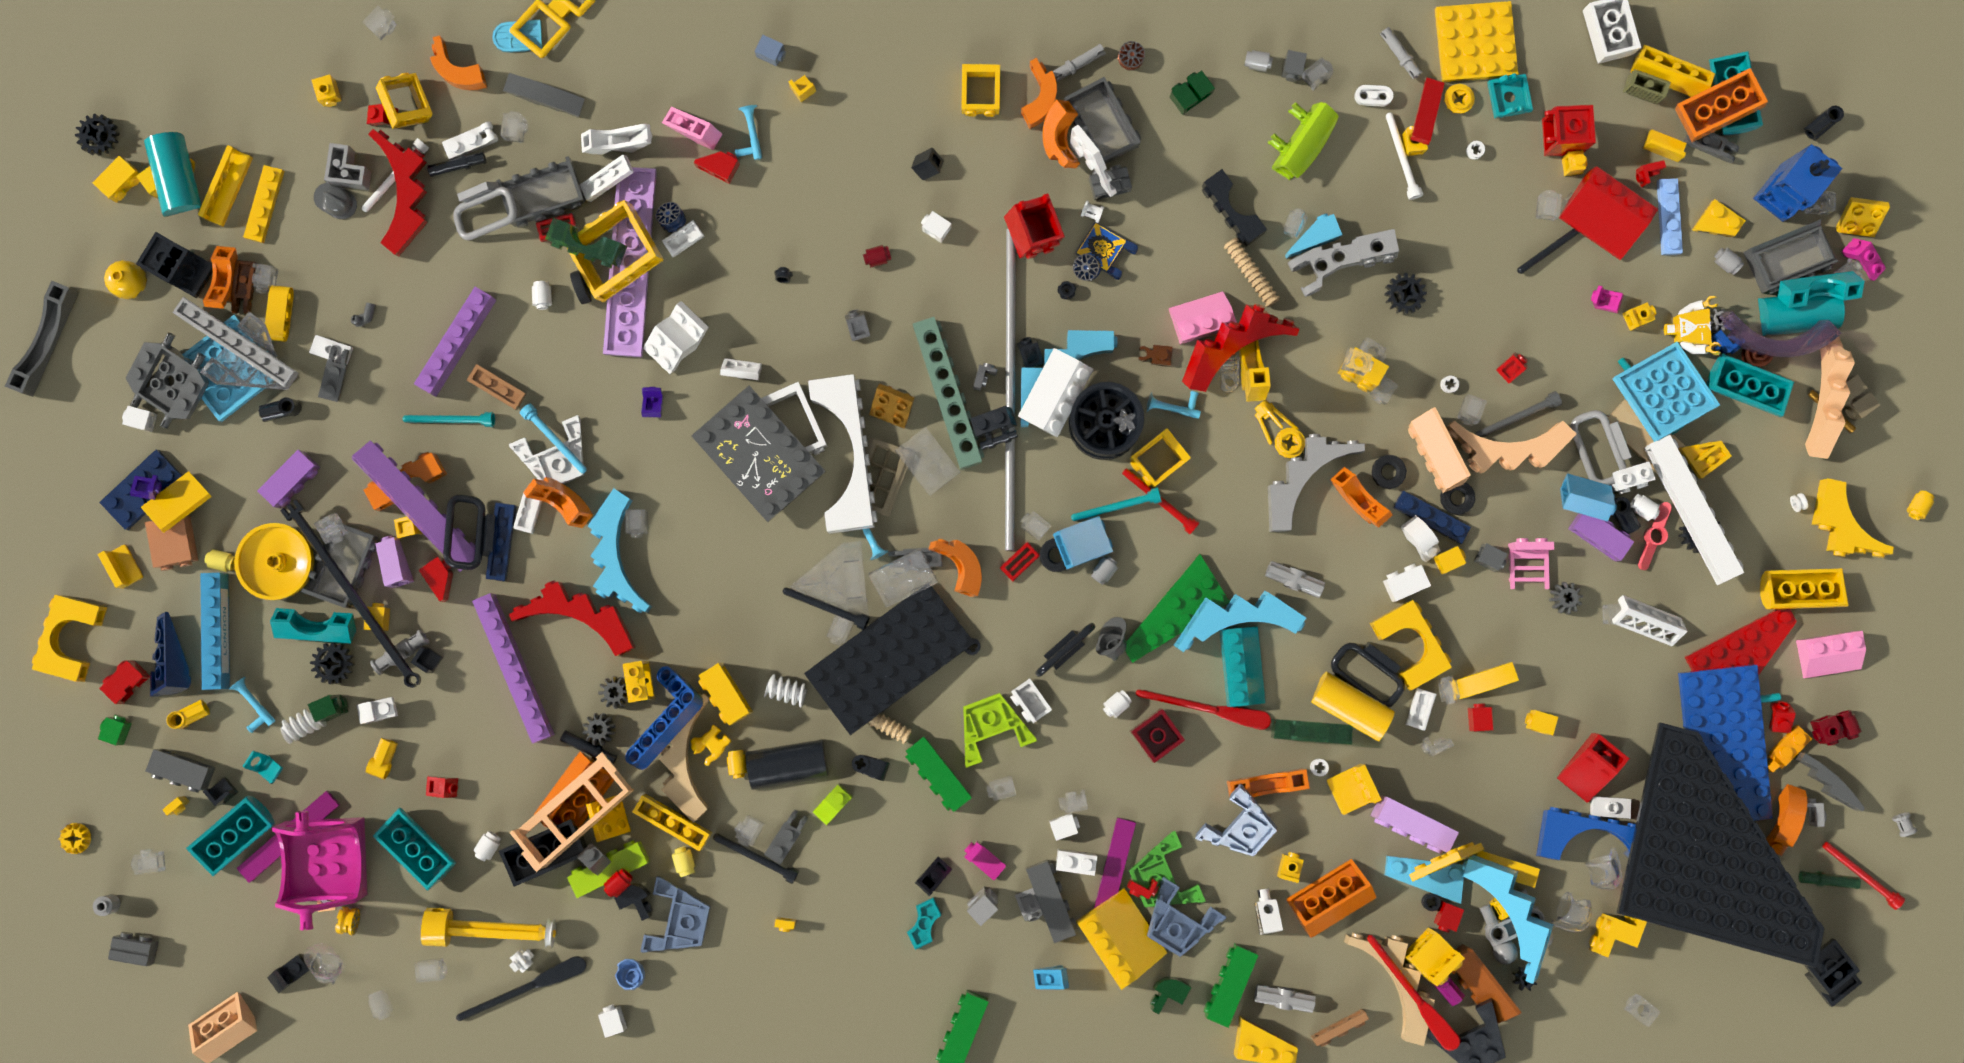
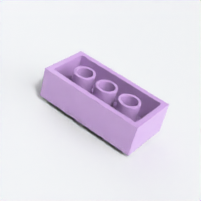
M1380 795L1382 800L1376 803L1370 815L1375 818V823L1386 828L1392 826L1391 831L1405 837L1408 834L1410 835V840L1423 846L1426 843L1428 844L1426 848L1441 855L1443 852L1451 850L1459 832L1389 797Z

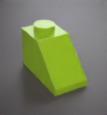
M838 784L817 806L813 813L827 825L853 796Z

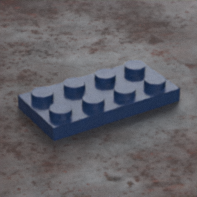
M159 450L152 452L99 502L125 530H129L146 514L141 506L151 500L130 495L134 476L152 478L153 475H157L162 483L161 491L183 476Z

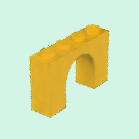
M54 595L49 604V614L44 620L43 634L38 640L39 647L37 653L32 659V670L75 682H85L90 663L65 655L59 646V634L62 628L72 621L102 626L107 607L64 595Z
M1413 600L1402 604L1369 623L1379 640H1383L1403 628L1412 629L1421 636L1424 642V653L1421 659L1416 664L1398 673L1403 678L1408 690H1414L1452 668L1449 655L1446 652L1443 653L1440 647L1442 645L1441 641L1436 635L1432 634L1430 622L1423 618L1420 605L1417 602L1414 603Z

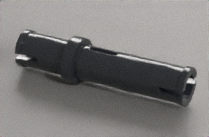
M482 151L468 156L464 154L460 158L427 165L430 177L464 168L468 170L472 166L486 164L487 162Z
M567 730L563 732L560 738L561 742L592 756L593 760H597L596 757L601 752L606 754L613 765L617 759V755L604 750L602 746L593 745Z

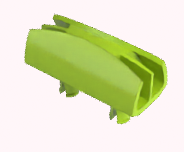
M1295 102L1292 105L1294 109L1288 110V113H1291L1301 122L1288 143L1277 136L1276 133L1271 136L1273 140L1267 142L1280 152L1272 169L1288 180H1291L1294 176L1299 178L1308 169L1330 137L1339 116L1327 103L1319 102L1313 104L1307 112Z

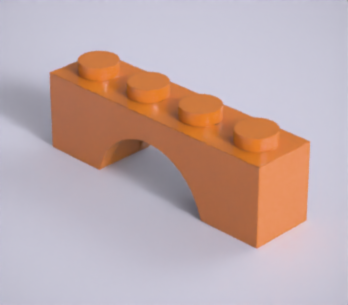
M432 452L421 454L418 460L403 464L401 466L402 469L399 470L400 472H406L410 478L419 477L427 483H432L447 475L438 456ZM373 481L364 489L374 510L381 511L394 504Z
M1303 768L1227 781L1229 798L1239 784H1242L1253 798L1273 793L1310 789L1307 770Z

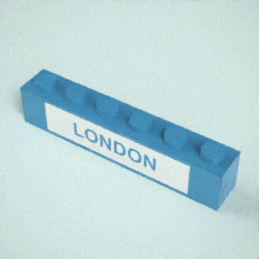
M200 573L202 690L229 689L228 574Z

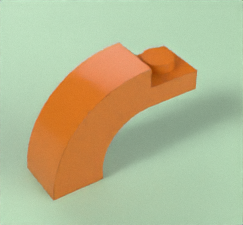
M216 246L211 256L213 268L212 282L203 300L205 307L224 309L227 301L232 302L231 292L235 262L238 260L236 248Z

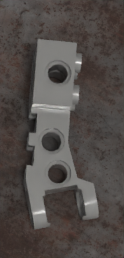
M1395 229L1359 236L1352 240L1351 244L1341 246V243H1335L1332 248L1322 250V247L1313 248L1292 259L1287 264L1292 272L1310 264L1317 279L1308 286L1301 287L1304 296L1307 297L1322 290L1323 279L1339 269L1356 265H1364V268L1375 266V263L1383 261V264L1394 262L1399 253ZM1378 247L1381 251L1375 252L1373 248ZM1342 254L1345 259L1342 262H1337L1334 260V256ZM1319 263H1325L1327 269L1319 271L1316 266Z

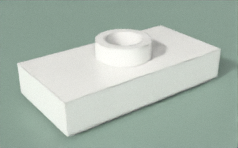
M692 220L678 231L663 239L662 242L672 257H675L705 236L695 221Z
M315 335L309 353L328 359L331 347L336 346L337 354L334 361L340 363L342 352L344 349L349 350L346 364H348L353 347Z
M724 359L720 375L759 380L762 364Z
M523 493L513 529L533 534L542 501L526 498Z
M1416 688L1405 725L1423 731L1426 730L1436 697L1435 693Z
M1594 796L1590 802V815L1631 819V799Z

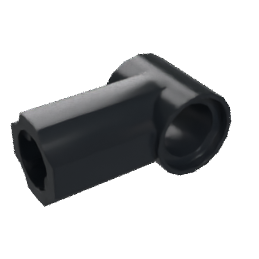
M1835 105L1823 111L1804 128L1807 137L1814 141L1817 140L1833 125L1843 119V109ZM1829 112L1834 115V120L1830 118Z
M284 397L280 401L259 406L258 411L262 421L268 422L287 416H297L301 412L302 406L298 400ZM289 403H292V409L288 411L287 406Z
M1624 497L1614 498L1615 504L1619 501L1622 505L1621 510L1618 511L1616 508L1614 513L1622 530L1627 534L1638 530L1641 524L1630 508V501Z

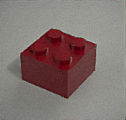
M1162 708L1130 730V733L1152 763L1157 762L1185 741Z

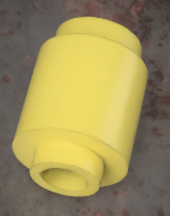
M212 549L205 556V563H207L208 568L223 572L235 569V556L231 553Z
M686 846L674 849L675 853L672 854L676 872L679 873L680 877L694 873L695 863L691 849H686Z

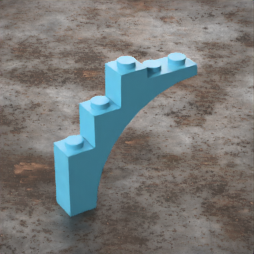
M613 488L587 526L592 529L591 534L599 539L601 536L603 537L590 557L595 559L593 563L600 568L606 567L593 587L597 589L596 593L603 598H606V596L612 598L617 593L616 597L624 603L627 600L633 604L632 608L637 612L642 613L644 611L648 613L652 606L632 587L624 572L620 558L619 541L621 526L633 500Z

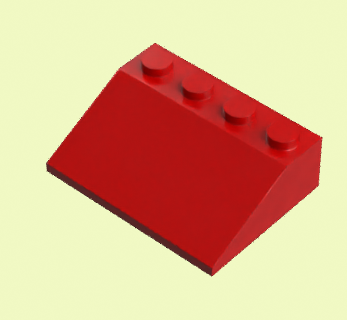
M1596 166L1587 171L1558 218L1621 260L1650 224L1658 208Z

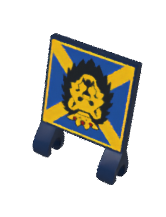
M1095 222L1075 254L1078 256L1083 254L1096 256L1100 261L1101 270L1119 280L1122 276V271L1112 265L1123 248L1135 255L1138 251V246Z

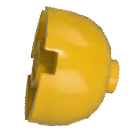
M121 260L114 262L108 267L104 276L107 289L122 299L136 298L137 294L146 287V273L141 267L131 261Z

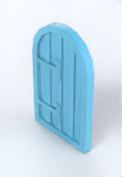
M528 20L519 31L542 49L541 20ZM516 21L501 23L493 31L492 39L499 50L511 53L531 51L510 33V28Z

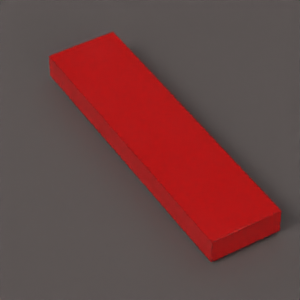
M1426 78L1410 140L1429 145L1444 82Z

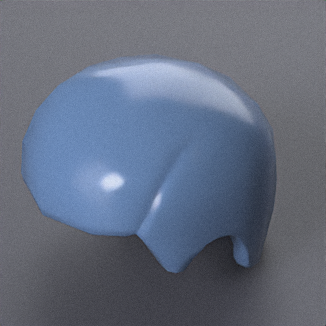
M624 959L617 964L618 969L615 978L620 987L624 990H635L642 985L645 978L642 964L634 959Z

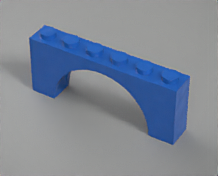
M1550 807V810L1543 811L1536 856L1560 860L1566 844L1575 835L1590 829H1599L1611 833L1626 846L1630 853L1636 824L1628 823L1627 826L1620 825L1618 820L1608 819V822L1600 821L1601 817L1589 815V818L1581 817L1579 812L1569 811V814L1562 813L1560 808Z

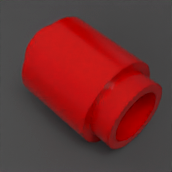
M624 868L620 871L617 870L604 883L605 893L610 897H618L631 885L632 875Z

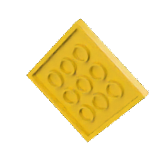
M1511 1L1440 6L1435 8L1442 82L1493 79L1504 75L1510 76L1513 73L1518 75Z

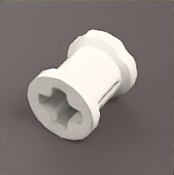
M1086 200L1081 217L1086 216L1099 223L1104 207L1092 205Z

